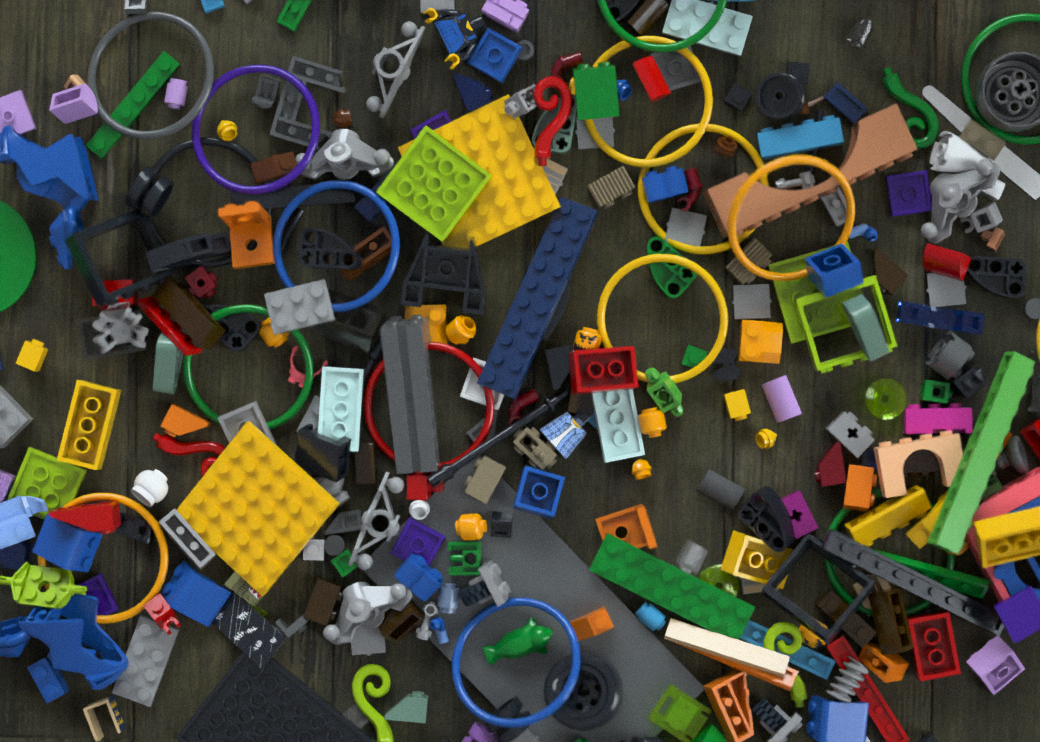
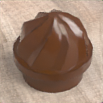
M342 108L334 113L333 123L335 126L347 129V126L353 125L349 109L343 110Z

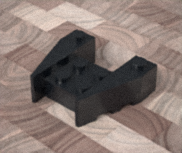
M427 232L403 283L400 305L421 307L425 287L464 292L463 313L483 315L486 288L475 237H471L470 247L466 249L429 244L431 233Z

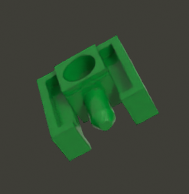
M481 541L448 542V551L462 550V554L450 555L449 560L451 562H463V566L448 567L449 575H481L479 568L482 566ZM468 553L475 554V563H470L467 560Z

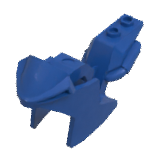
M12 125L5 126L0 133V163L9 164L16 162L17 178L25 191L55 200L61 204L64 210L51 224L49 240L52 247H56L58 251L57 260L60 267H64L65 270L72 269V254L65 239L72 233L84 229L81 210L90 199L94 201L99 200L91 164L83 140L80 136L74 138L72 134H69L48 148H44L16 132Z
M74 594L67 605L61 609L35 606L29 616H20L0 622V656L19 657L28 645L31 637L38 638L50 648L47 657L52 661L53 668L86 675L85 679L94 690H102L116 681L129 665L127 656L97 624L98 599L94 596ZM61 615L64 616V617H66V618H68V620H58V619H59V617H60ZM81 644L86 645V646H89V647L94 648V649H96V650L84 648V647H82ZM97 650L100 652L102 660L96 657Z

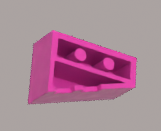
M962 403L949 404V408H941V404H929V408H921L920 404H909L908 409H902L903 433L905 434L940 433L945 430H952V433H973L972 408L962 407Z

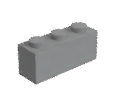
M175 508L159 521L160 527L199 571L215 558L216 554Z

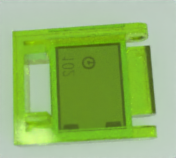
M670 683L649 714L648 719L681 741L691 742L685 735L687 734L694 739L707 720V717L701 711L703 710L710 714L712 710ZM669 695L674 700L665 714L662 715L658 710Z

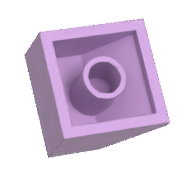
M998 635L989 640L982 649L972 654L970 659L966 661L993 695L1025 670L1013 650Z

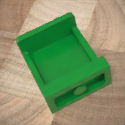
M599 62L598 66L590 67L589 64L577 65V68L573 69L578 120L619 116L615 65H610V62Z

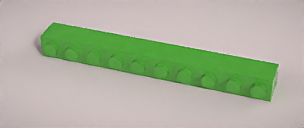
M1015 351L1004 353L927 543L948 553L958 554L962 549L966 532L972 525V517L979 508L981 495L987 488L989 475L995 469L996 458L1003 449L1002 443L1004 438L1009 433L1011 421L1018 412L1019 401L1026 392L1025 386L1034 372L1035 361Z

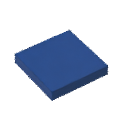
M487 28L467 63L503 84L521 54L523 47Z

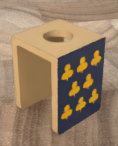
M114 695L91 703L83 708L95 742L100 741L104 737L93 709L97 706L107 704L118 733L126 729Z

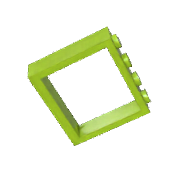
M876 275L863 278L864 283L834 295L837 296L869 286L889 353L893 352L892 348L897 347ZM821 292L794 299L815 371L821 370L822 374L832 371V366L840 364L841 367L852 365V360L858 358L861 361L868 360L863 350L820 363L803 306L827 298Z

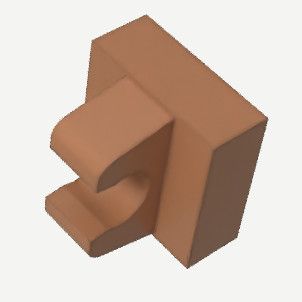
M996 227L994 232L983 231L980 237L988 242V249L996 253L1005 233L1004 230Z

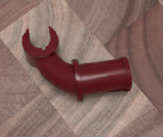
M580 52L564 57L560 55L552 68L551 76L563 80L561 77L562 71L583 64Z
M696 167L684 171L690 193L687 197H681L677 201L678 203L682 201L687 202V206L680 209L683 212L691 209L704 187L703 184L701 185Z
M535 389L517 396L513 400L507 420L509 426L514 418L521 419L519 416L520 409L523 410V407L539 401Z

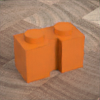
M849 464L843 503L844 509L868 512L869 506L873 507L875 494H871L872 486L876 487L877 474H873L874 468Z

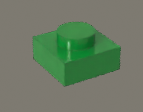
M687 345L681 364L694 368L706 358L708 351Z
M346 549L331 560L342 577L358 567L356 562L352 566L348 565L352 556L349 549Z

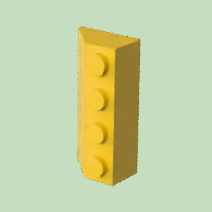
M914 485L906 490L907 494L895 496L844 524V527L852 540L869 547L873 544V540L879 537L880 539L886 538L892 534L891 530L897 527L899 529L904 528L910 524L909 520L915 517L917 519L922 518L928 513L927 510L931 509L924 489Z
M1040 507L974 522L975 540L983 568L1040 555Z

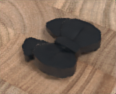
M727 348L721 350L712 362L717 364L723 363V368L713 373L714 377L721 382L723 379L735 380L741 374L740 369L735 366L734 360L737 352L734 349Z

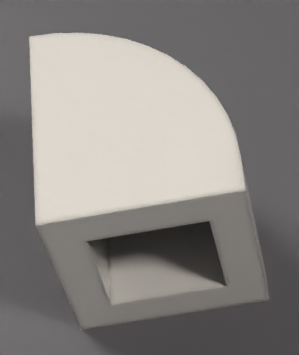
M997 179L993 188L981 190L979 194L993 202L999 200L1005 183Z

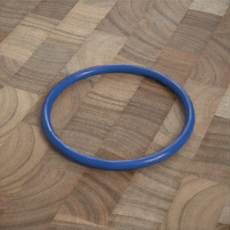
M332 180L315 184L293 198L278 220L273 238L275 267L282 283L286 288L294 287L295 285L288 277L283 265L281 241L285 225L296 207L317 192L337 188L358 192L373 201L383 213L390 229V260L380 281L367 294L347 303L332 304L333 312H343L368 303L385 288L397 266L400 238L392 212L376 193L355 182Z
M510 598L499 606L493 603L481 610L462 630L452 657L453 682L463 704L481 720L501 727L531 725L554 713L572 692L580 670L579 642L570 622L553 606L531 598ZM512 606L535 607L553 616L567 633L572 649V666L568 681L559 696L548 707L534 715L519 719L495 717L475 705L464 689L460 675V659L464 644L472 630L490 614Z

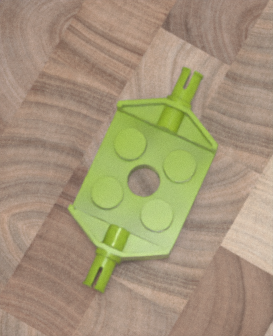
M25 562L14 576H0V585L11 586L13 598L17 604L61 609L67 605L74 594L85 595L87 592L86 586L74 584L71 570L30 565L28 562ZM50 584L46 592H41L43 585Z

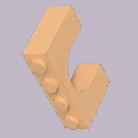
M952 430L941 431L939 436L932 437V434L920 435V439L912 440V437L899 439L900 443L892 444L891 441L881 442L879 447H874L882 497L885 498L907 494L903 476V465L906 458L912 452L920 449L931 451L938 459L942 484L947 487L951 485L963 456L960 434L952 433Z

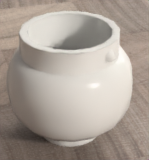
M144 470L136 477L131 492L140 502L148 507H152L154 503L162 501L167 495L168 484L166 481L168 479L159 470Z

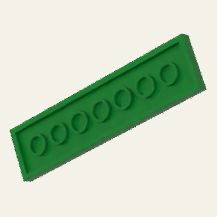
M609 533L606 534L589 568L590 571L712 632L737 640L740 639L755 609V606Z

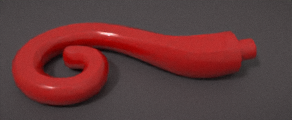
M555 76L541 79L536 84L533 92L535 104L545 111L556 108L559 98L557 95H553L550 101L546 102L542 98L543 91L548 87H553L561 95L559 113L541 132L535 144L534 158H538V166H546L547 158H551L552 139L567 121L572 108V95L568 85L562 79Z
M156 433L152 440L158 443L157 448L172 455L212 452L220 456L226 448L219 443L211 441L180 442L167 434L161 436ZM209 457L203 461L201 465L202 477L217 460L216 457Z

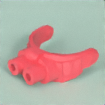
M294 346L290 356L291 368L288 381L294 384L298 382V386L303 388L305 374L300 372L294 364V355L298 346ZM325 360V362H323V367H327V365H328V361H327V360ZM322 368L313 375V378L322 372Z

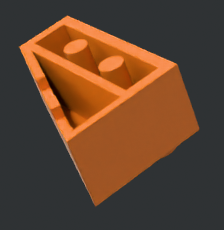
M738 669L703 686L728 742H742L754 735L752 712L748 699L750 695L746 682L747 673Z

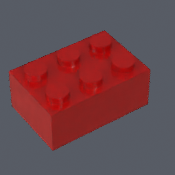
M634 346L577 350L568 354L573 395L634 390L639 387Z
M941 610L907 617L914 646L910 650L916 679L921 682L961 674L949 612Z

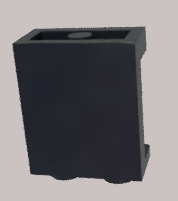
M307 424L298 430L296 435L297 448L294 456L296 458L295 463L299 467L333 482H338L347 476L351 446L350 438L344 436L337 441L314 432L312 424Z

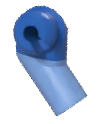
M865 223L854 226L849 236V239L860 235L870 242H874L878 238L876 229Z
M441 617L432 619L430 627L435 630L439 644L448 642L449 639L444 620Z

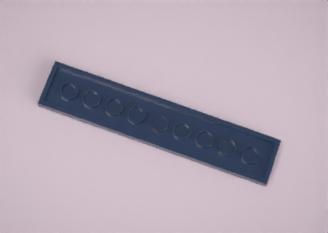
M563 197L559 199L561 207L553 212L477 381L478 385L514 400L599 213L595 209Z

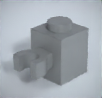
M992 202L976 208L970 216L961 218L960 221L961 223L968 221L971 224L970 227L965 229V233H969L975 228L977 233L996 227L1003 219L996 202Z

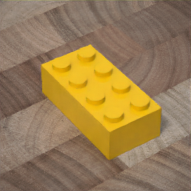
M77 380L57 457L58 461L93 470L102 469L122 390L84 380Z

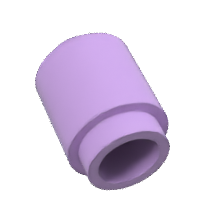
M170 78V83H167L164 103L168 104V108L180 110V106H185L188 90L186 86L187 81Z

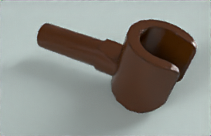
M823 96L805 102V106L798 116L809 114V107L824 101Z

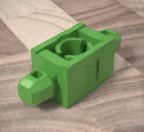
M653 367L647 369L645 372L648 380L647 392L663 413L669 410L675 417L682 415L684 411L681 405L682 393L668 373L665 371L660 374Z

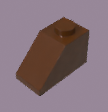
M293 151L274 155L250 164L255 184L283 178L297 166Z

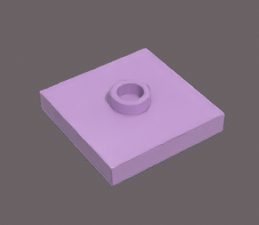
M22 90L0 97V133L3 127L12 125L16 132L21 135L36 129Z

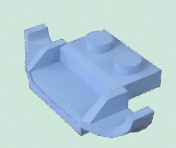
M20 495L0 503V549L36 537L29 517L38 512L48 511L43 499Z

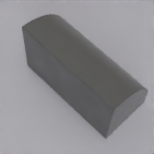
M707 469L696 489L698 492L731 510L737 505L745 491L744 488Z

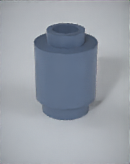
M443 583V586L439 587L437 603L439 612L455 613V610L458 608V591L460 589L456 588V584Z

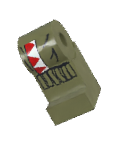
M236 571L224 584L255 607L264 597Z

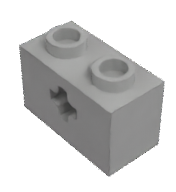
M842 411L825 429L854 457L858 458L875 441L871 437L873 433L865 425L861 427L857 423L858 418L853 413ZM848 429H855L854 434H855L856 436H855V437H851V436L848 437L849 432H848L847 430H848Z

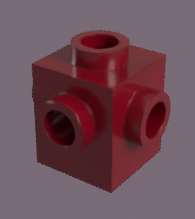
M200 266L185 277L190 284L188 289L194 297L198 296L199 298L205 297L208 299L216 293L215 289L219 287L216 283L218 281L216 275L212 271L208 272L204 266ZM205 281V285L202 287L201 283Z

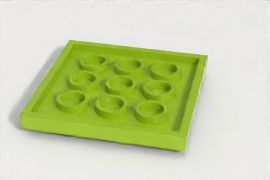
M425 125L376 193L443 242L492 175Z
M846 242L844 246L851 252L849 244ZM831 247L769 264V271L790 273L805 269L804 258ZM808 276L792 281H773L790 343L805 340L794 299L820 291L809 280ZM862 288L804 305L812 337L851 327L842 303L860 294L863 295Z

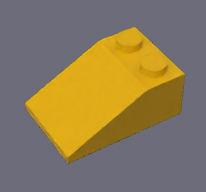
M733 530L721 570L735 576L766 584L794 550L786 548L782 552H775L763 540ZM787 576L783 579V581L778 585L777 588H784Z

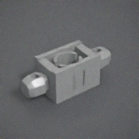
M533 84L526 89H522L504 101L506 114L512 115L513 119L535 109L537 105L533 98V92L536 85Z

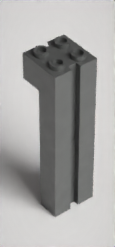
M421 314L411 315L410 319L407 320L402 319V316L390 317V320L386 321L380 330L397 474L413 473L414 471H438L441 464L428 354V344L431 342L428 317H422Z

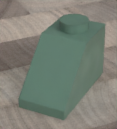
M412 691V694H407L386 712L384 720L426 723L429 696L424 695V692Z

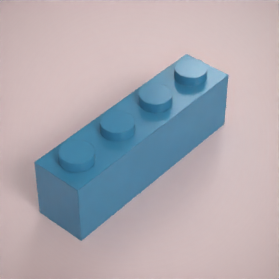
M834 115L823 117V121L814 122V119L802 121V125L794 126L793 123L782 125V129L773 130V127L761 129V133H757L762 160L843 145L844 139L840 118H835Z

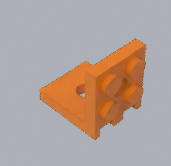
M250 201L241 206L228 204L224 206L225 208H218L219 217L230 227L232 266L234 269L275 264L271 216L259 203ZM256 241V249L249 251L247 249L248 243Z
M643 504L595 519L602 541L607 533L617 537L615 534L616 529L623 526L627 529V535L619 539L637 548L648 546L651 549L657 547Z

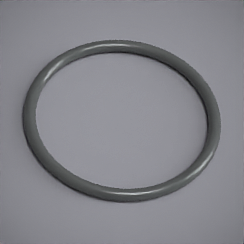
M159 11L135 14L113 26L96 46L88 69V87L96 98L98 115L113 130L137 139L162 138L187 126L206 104L214 79L212 53L201 32L182 17ZM146 20H165L186 29L201 47L206 66L203 90L190 112L173 125L154 131L130 129L115 121L100 102L96 89V72L99 59L108 43L128 26Z

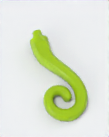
M778 622L768 629L764 638L763 648L775 651L774 642L776 637L783 632H787L793 636V643L786 645L781 639L778 640L777 647L783 654H793L802 645V634L794 624ZM797 674L790 691L791 700L795 701L796 707H803V700L807 699V692L803 680Z
M367 664L361 667L354 676L352 682L354 700L361 712L374 725L377 742H394L392 730L387 720H384V717L368 703L363 693L364 679L369 675H378L382 680V686L376 689L373 683L368 682L366 684V691L375 698L384 696L391 686L390 675L384 667L378 664Z

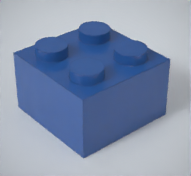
M842 243L804 258L809 280L825 298L864 283L860 262Z
M525 466L522 469L512 508L548 519L554 518L565 477Z

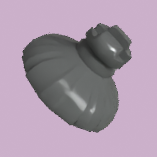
M1012 436L1008 440L1006 451L1001 452L996 458V465L1001 469L1006 466H1012L1019 473H1028L1029 463L1025 448L1018 436Z

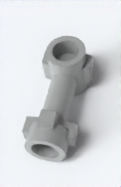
M811 171L800 173L797 179L785 181L784 178H780L779 181H775V187L780 190L799 186L802 187V190L812 188L815 183L814 175L811 174Z
M432 600L424 604L425 618L421 628L417 627L416 637L422 640H428L431 637L432 631L429 630L430 621L439 610L435 601Z

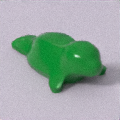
M532 617L524 627L507 633L496 645L484 646L483 653L489 665H492L500 658L518 659L535 652L544 655L548 652V649L544 646L553 637V631L548 627L536 626V618Z

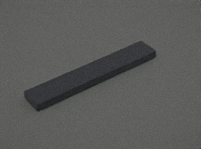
M313 185L282 187L263 194H242L230 191L231 204L241 206L245 205L246 202L255 201L264 209L286 208L293 198ZM340 188L323 190L311 195L297 207L354 203L355 191Z

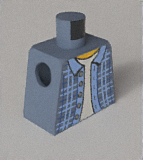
M583 410L574 417L567 411L543 426L540 431L566 459L587 434L582 426L590 418Z

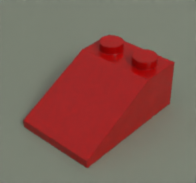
M118 501L61 507L48 512L50 517L93 532L100 531V535L113 533L112 531H116V528L121 525Z

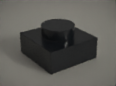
M788 62L787 74L794 75L801 80L803 85H807L809 63Z
M734 83L724 102L741 112L752 93Z

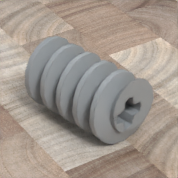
M850 656L847 657L851 662L843 663L847 669H839L843 676L834 677L838 684H830L834 690L826 691L842 702H851L848 694H856L852 687L859 688L860 685L857 680L864 681L861 673L868 674L869 672L862 663Z

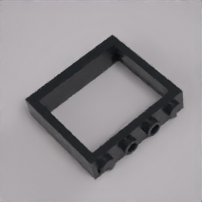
M141 208L72 233L65 239L98 307L105 304L107 307L118 303L120 298L124 300L132 298L137 291L141 293L147 292L155 284L159 287L167 277H171L174 274L172 269L158 271L156 275L108 293L83 242L134 223L147 251L160 247L147 218L140 214Z
M808 533L762 588V594L829 645L875 589V582L868 573H862L857 570L856 565L822 549L824 541L820 537L817 538L815 535L812 536ZM809 548L864 587L862 592L830 630L776 590L778 585Z

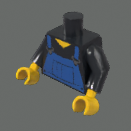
M429 8L424 11L423 14L427 13L430 15V18L425 20L426 23L436 20L433 22L449 54L445 62L448 60L453 62L450 69H454L458 64L469 59L477 47L478 37L475 31L485 27L481 16L469 21L466 13H462L459 10H434Z

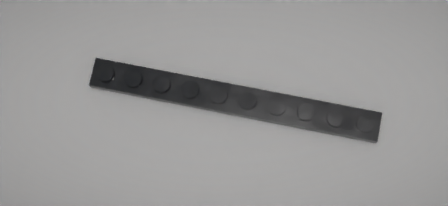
M829 529L821 547L822 549L996 636H1000L1004 625L996 611Z

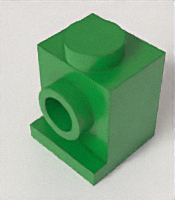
M922 380L919 400L948 404V400H951L953 388H950L951 383ZM934 388L939 389L937 396L933 395Z

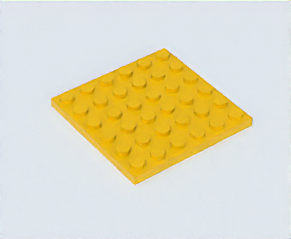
M509 94L433 130L492 175L442 242L443 246L469 249L470 239L475 237L478 247L561 207L543 166H538V158H534L535 149L520 117L513 119L512 115H507L504 110V101L510 98ZM414 140L398 147L401 156L404 155Z
M248 421L177 508V512L221 559L261 596H264L340 503L254 424Z

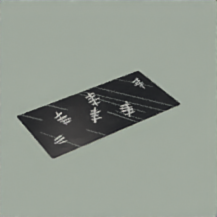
M232 590V593L212 623L263 669L286 638Z

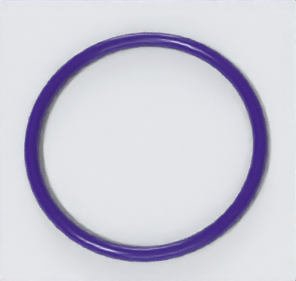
M247 65L231 70L213 82L206 104L192 121V144L201 167L216 183L226 189L242 194H263L284 187L304 171L317 148L320 120L314 98L297 77L286 70L270 65ZM249 73L273 74L294 85L308 105L312 122L310 142L298 165L283 178L261 186L240 185L222 177L207 161L200 142L201 119L211 97L228 81Z

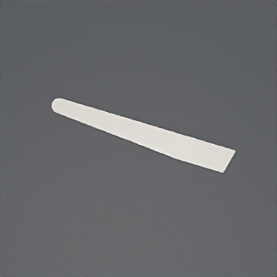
M928 85L924 87L923 96L962 132L971 118L933 86ZM1006 146L1002 148L995 160L989 158L991 162L999 165L1000 170L1031 197L1035 200L1040 197V175Z

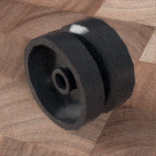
M784 73L770 74L764 78L756 92L757 105L760 110L768 117L776 119L793 118L799 114L805 106L807 98L806 89L801 80L794 75ZM780 92L783 94V98L781 100L779 99L781 97L779 95Z
M148 166L132 184L127 193L125 204L134 210L141 207L140 214L152 220L167 202L172 193L174 182L165 176L159 178V172Z
M514 696L491 715L504 719H519L531 716L532 714L529 710L519 713L523 703L517 696ZM485 721L482 723V726L488 733L499 730L494 736L495 742H511L530 726L501 727Z

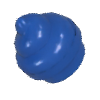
M617 80L618 100H626L632 93V87L627 80Z

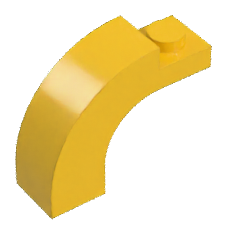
M948 490L939 496L936 505L906 532V535L919 549L926 545Z

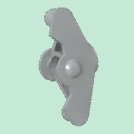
M411 21L405 22L401 28L402 34L405 37L411 38L414 36V38L389 49L384 47L374 57L372 74H378L385 103L382 104L379 97L371 96L366 101V107L371 112L380 111L379 117L384 118L399 86L410 75L412 59L424 35L425 26L417 29L415 23ZM410 47L403 59L399 52ZM393 58L399 61L400 66L396 72L392 74L385 73L383 65L386 60ZM384 79L393 82L388 95Z
M338 129L332 133L331 138L312 157L300 175L315 180L325 172H333L336 178L347 180L354 177L360 170H366L373 177L391 171L395 164L387 150L379 149L376 151L361 141L356 132L349 129ZM300 153L296 156V165H298L305 153Z
M983 159L978 162L977 169L956 174L945 172L938 175L930 185L932 217L931 223H925L921 228L923 237L927 238L929 242L936 244L951 236L952 224L957 217L965 218L970 216L977 207V195L979 192L994 187L1000 174L999 165Z
M386 471L369 510L365 511L362 515V527L350 558L349 566L356 562L357 566L362 570L371 568L373 564L372 557L368 554L358 555V553L387 537L386 542H390L391 538L399 531L400 525L398 520L400 516H395L386 486H388L392 493H400L404 488V482L399 477L388 478L390 472ZM383 494L386 508H377ZM377 515L387 517L389 521L387 530L383 532L376 530L372 524L373 518ZM367 531L370 535L376 537L361 546Z
M367 582L354 583L342 592L343 601L335 625H327L324 628L323 636L336 645L350 643L356 629L362 626L370 630L375 629L383 622L385 611L389 609L402 611L412 599L413 592L410 588L400 583L393 586H369Z

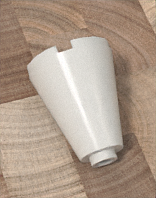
M949 131L940 133L939 136L942 138L939 142L935 141L930 155V164H933L931 170L938 172L960 173L975 170L979 161L983 159L989 160L988 156Z

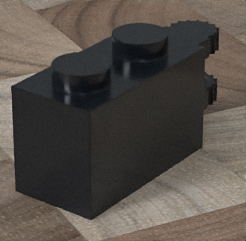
M965 367L958 378L954 379L952 377L947 381V383H951L950 387L953 388V391L959 398L966 399L987 384L985 374L980 368L976 369L975 367Z

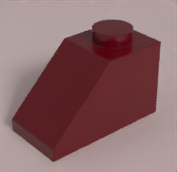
M836 441L832 443L816 465L817 470H814L815 482H819V486L847 483L841 444Z

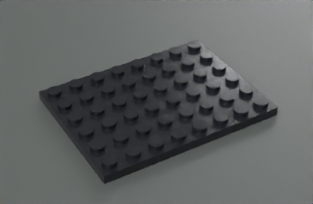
M242 652L176 736V739L180 742H376L273 657L261 669L244 652Z

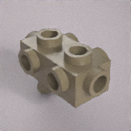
M528 427L525 429L520 428L513 435L516 438L513 441L515 444L513 448L520 455L525 453L530 458L528 462L535 469L539 467L542 470L545 467L550 469L557 461L555 459L557 454L554 452L556 448L549 441L544 443L539 438L541 434L534 427L531 429ZM524 438H531V444H524Z

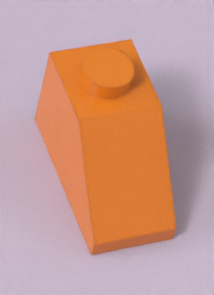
M172 404L161 427L165 428L164 432L175 437L176 435L180 436L209 427L211 422L176 404Z
M605 606L570 622L578 641L596 636L614 627Z
M868 642L862 648L858 657L865 666L885 683L901 681L909 665L898 653L882 654L880 646Z

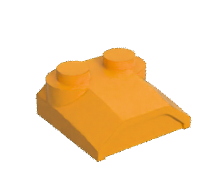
M446 305L405 306V320L410 319L411 315L421 314L422 317H428L431 342L447 344Z
M741 320L738 361L780 364L783 323Z

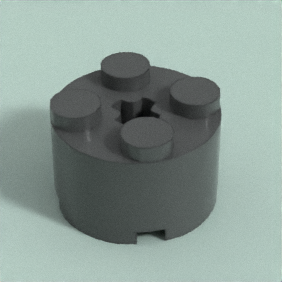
M952 331L946 333L948 337L945 340L940 338L928 355L931 360L930 362L926 361V365L945 379H950L951 377L956 379L962 373L963 369L961 367L965 362H969L975 352L972 351L971 345Z

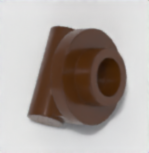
M720 137L713 152L732 159L737 149V144L731 137Z

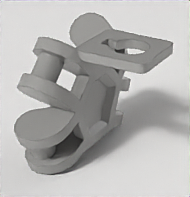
M129 301L108 306L106 311H101L99 314V320H95L92 324L95 329L101 331L93 341L95 344H99L102 354L108 352L116 344L131 342L137 347L146 346L145 336L148 335L149 330L137 325L142 315H136L131 312L132 309L129 307ZM107 335H110L112 338L110 342L105 340Z

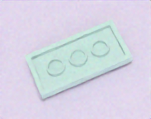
M671 0L662 34L682 40L694 35L709 21L717 5L700 0ZM725 8L715 27L695 44L740 57L753 16Z
M322 366L318 433L337 441L344 436L351 439L350 451L359 452L364 369Z
M633 390L591 393L604 463L645 455Z

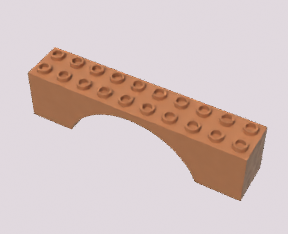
M897 104L861 119L851 126L850 145L843 162L838 168L849 185L857 182V177L863 180L875 174V169H878L880 172L894 165L893 161L895 160L897 163H900L912 157V152L917 150ZM746 172L718 184L703 193L723 238L728 237V216L732 202L740 187L750 177ZM831 176L820 185L791 191L771 188L757 181L749 189L739 207L736 219L737 237L744 233L743 229L745 228L751 231L763 225L761 221L765 219L767 223L782 216L780 212L785 211V214L797 210L802 202L805 206L818 200V195L820 194L825 197L838 190L837 186H840V184Z

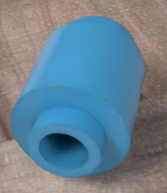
M646 601L635 612L638 616L637 619L652 632L655 629L659 631L666 623L664 620L666 616L654 605L648 604Z

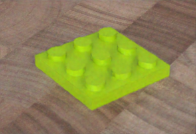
M28 447L7 500L20 495L43 499L48 511L32 515L45 520L49 511L61 508L62 505L76 498L87 469L58 461L57 457L33 447Z

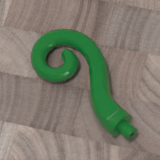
M891 67L883 69L885 78H882V81L889 94L896 100L918 110L927 121V135L921 139L913 138L917 149L930 147L935 142L939 133V123L935 112L922 99L904 89L898 74H893ZM911 117L905 121L909 132L913 126H916L919 130H924L925 128L921 118Z

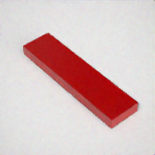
M154 296L138 300L137 305L185 356L202 352L203 347L200 349L191 342L192 338L184 334L180 330L181 326L169 318V313L158 306V300Z

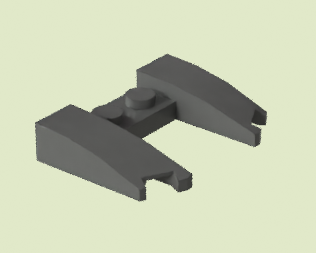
M292 56L288 72L297 77L304 85L308 83L345 94V87H340L338 75L343 74L342 71ZM285 80L269 136L308 147L312 126L295 121L302 94L287 80ZM320 129L318 144L325 136L330 139L332 132Z

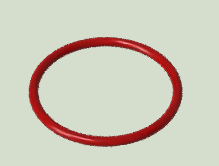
M430 342L428 344V350L443 351L462 360L473 370L479 379L482 372L481 367L462 350L439 342ZM383 359L368 381L364 396V416L368 431L376 445L387 457L395 462L394 451L387 446L379 435L372 415L373 392L379 377L385 370ZM482 386L486 399V416L479 436L464 453L452 460L440 463L439 470L443 464L451 465L485 442L494 418L492 390Z

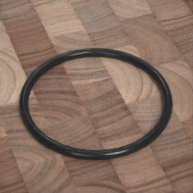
M215 137L200 138L201 146L212 145L227 148L238 153L250 164L258 161L248 150L234 142L224 141L221 138ZM192 139L184 141L168 150L156 162L153 169L160 172L163 166L175 155L192 148ZM270 181L262 182V185L269 184ZM265 209L272 217L273 209ZM147 218L160 246L168 244L157 230L154 220ZM249 242L247 249L252 251L257 246V242ZM232 255L214 260L201 259L192 261L190 266L215 268L232 264Z

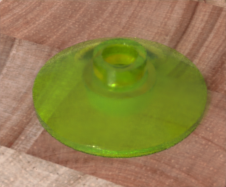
M885 378L879 379L870 385L866 392L865 402L872 415L879 419L889 420L903 412L907 403V395L900 383L893 379ZM883 395L888 396L886 403H883L881 400Z
M712 565L701 573L699 579L713 586L717 582H721L723 584L721 590L736 597L739 589L738 578L721 570L722 565Z

